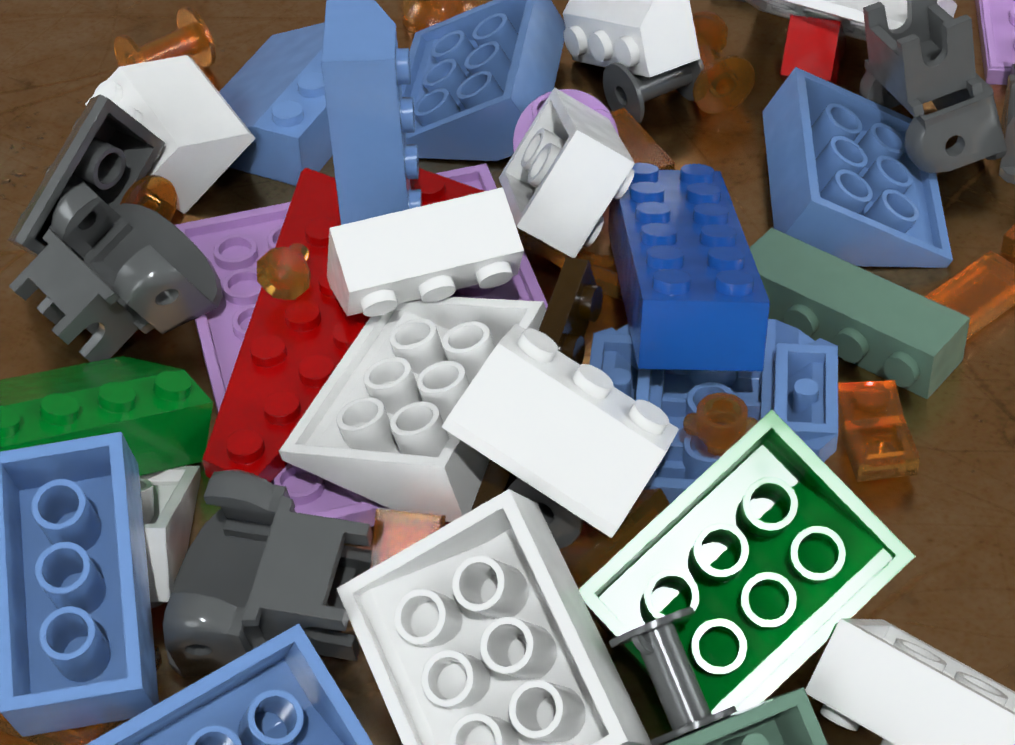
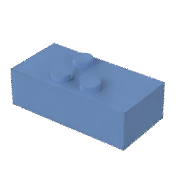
M122 432L1 451L0 713L22 737L131 719L159 703L138 462Z

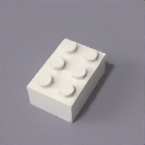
M554 87L499 176V181L504 189L516 227L564 254L575 258L583 245L589 247L598 237L604 224V217L602 215L612 199H620L628 190L634 177V170L632 168L635 162L609 118Z

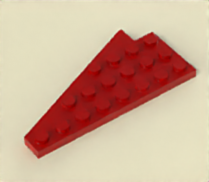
M304 168L300 173L202 459L205 475L208 478H211L216 471L239 469L253 473L271 483L288 464L282 460L279 453L280 448L370 318L363 313L347 316L331 290L327 279L329 228L341 225L336 180L334 177L309 168ZM419 168V179H410L411 190L421 189L422 206L484 192V190Z

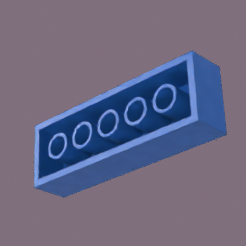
M635 163L632 168L634 170V177L628 190L620 199L616 200L613 198L609 204L608 233L638 369L763 371L770 301L721 171H714L712 167L703 164H687L682 166L681 170H659L653 164Z

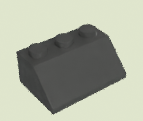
M101 94L91 98L81 116L75 122L71 133L54 162L46 171L44 179L27 208L19 217L17 225L8 241L37 257L48 245L43 237L48 229H50L52 216L58 202L71 188L82 182L111 208L122 203L130 204L165 142L109 98ZM65 243L82 261H84V258L82 256H80L67 243Z

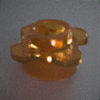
M714 393L704 397L698 403L697 413L686 415L683 421V429L687 434L699 437L707 446L709 453L722 456L758 420L748 417L747 406L739 397L729 393Z

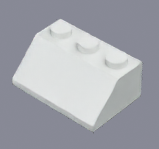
M569 0L563 11L566 27L564 30V42L574 61L605 68L617 62L627 67L632 74L650 78L701 59L690 0Z
M188 55L120 66L106 81L96 88L91 97L93 98L101 94L109 98L165 142L143 180L142 186L183 214H186L256 139L196 62Z
M501 187L330 227L327 279L331 290L347 316L359 313L369 317L379 316L394 310L400 303L420 298L423 302H437L450 297L457 289L474 285L487 289L503 285L510 281L513 276L518 275L524 248L504 189Z
M516 323L498 342L441 427L610 538L619 529L679 431V428L669 423L667 415L656 405L645 400L635 401L615 388L610 377L602 370L589 364H578L558 351L556 343L543 332L532 328L524 329Z
M840 618L805 689L807 695L823 703L820 713L824 717L852 731H858L861 725L883 738L880 745H1015V692L883 619Z

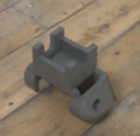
M84 182L71 188L60 199L53 213L50 229H48L43 237L48 245L9 285L25 301L38 288L46 295V298L38 305L37 309L55 324L51 330L68 345L86 328L93 336L79 352L89 362L110 359L138 329L147 334L155 328L161 334H165L217 309L223 297L220 279L210 260L174 224L158 212L139 204L122 203L111 208ZM65 243H67L73 250H75L80 256H82L84 258V261H82Z

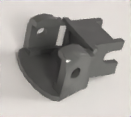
M907 0V19L901 27L891 30L888 27L885 6L881 2L863 7L869 58L865 60L866 72L860 81L859 95L889 109L902 104L914 116L906 130L904 145L911 161L921 171L939 173L952 171L984 158L996 160L1004 157L1007 147L994 99V92L992 87L976 73L972 19L967 14L954 19L937 4V0ZM932 101L937 111L925 115L923 104ZM957 135L956 143L952 147L945 149L948 139Z
M239 469L214 472L209 479L203 498L206 504L221 506V509L203 525L189 547L175 579L173 592H171L164 614V643L172 669L183 678L209 675L298 623L318 655L357 661L360 647L355 635L342 633V631L346 632L349 617L336 588L382 562L377 551L344 545L346 543L370 547L373 538L370 524L297 513L294 509V501L290 499L286 486L274 485L264 478Z

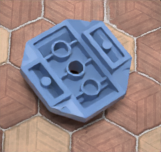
M768 319L763 371L638 369L628 324L618 330L611 327L593 333L589 365L606 373L612 380L615 388L635 401L645 400L659 407L667 415L669 423L679 428L668 451L637 498L642 504H671L771 409L823 462L837 450L838 345L821 338L814 341L798 328L776 319Z

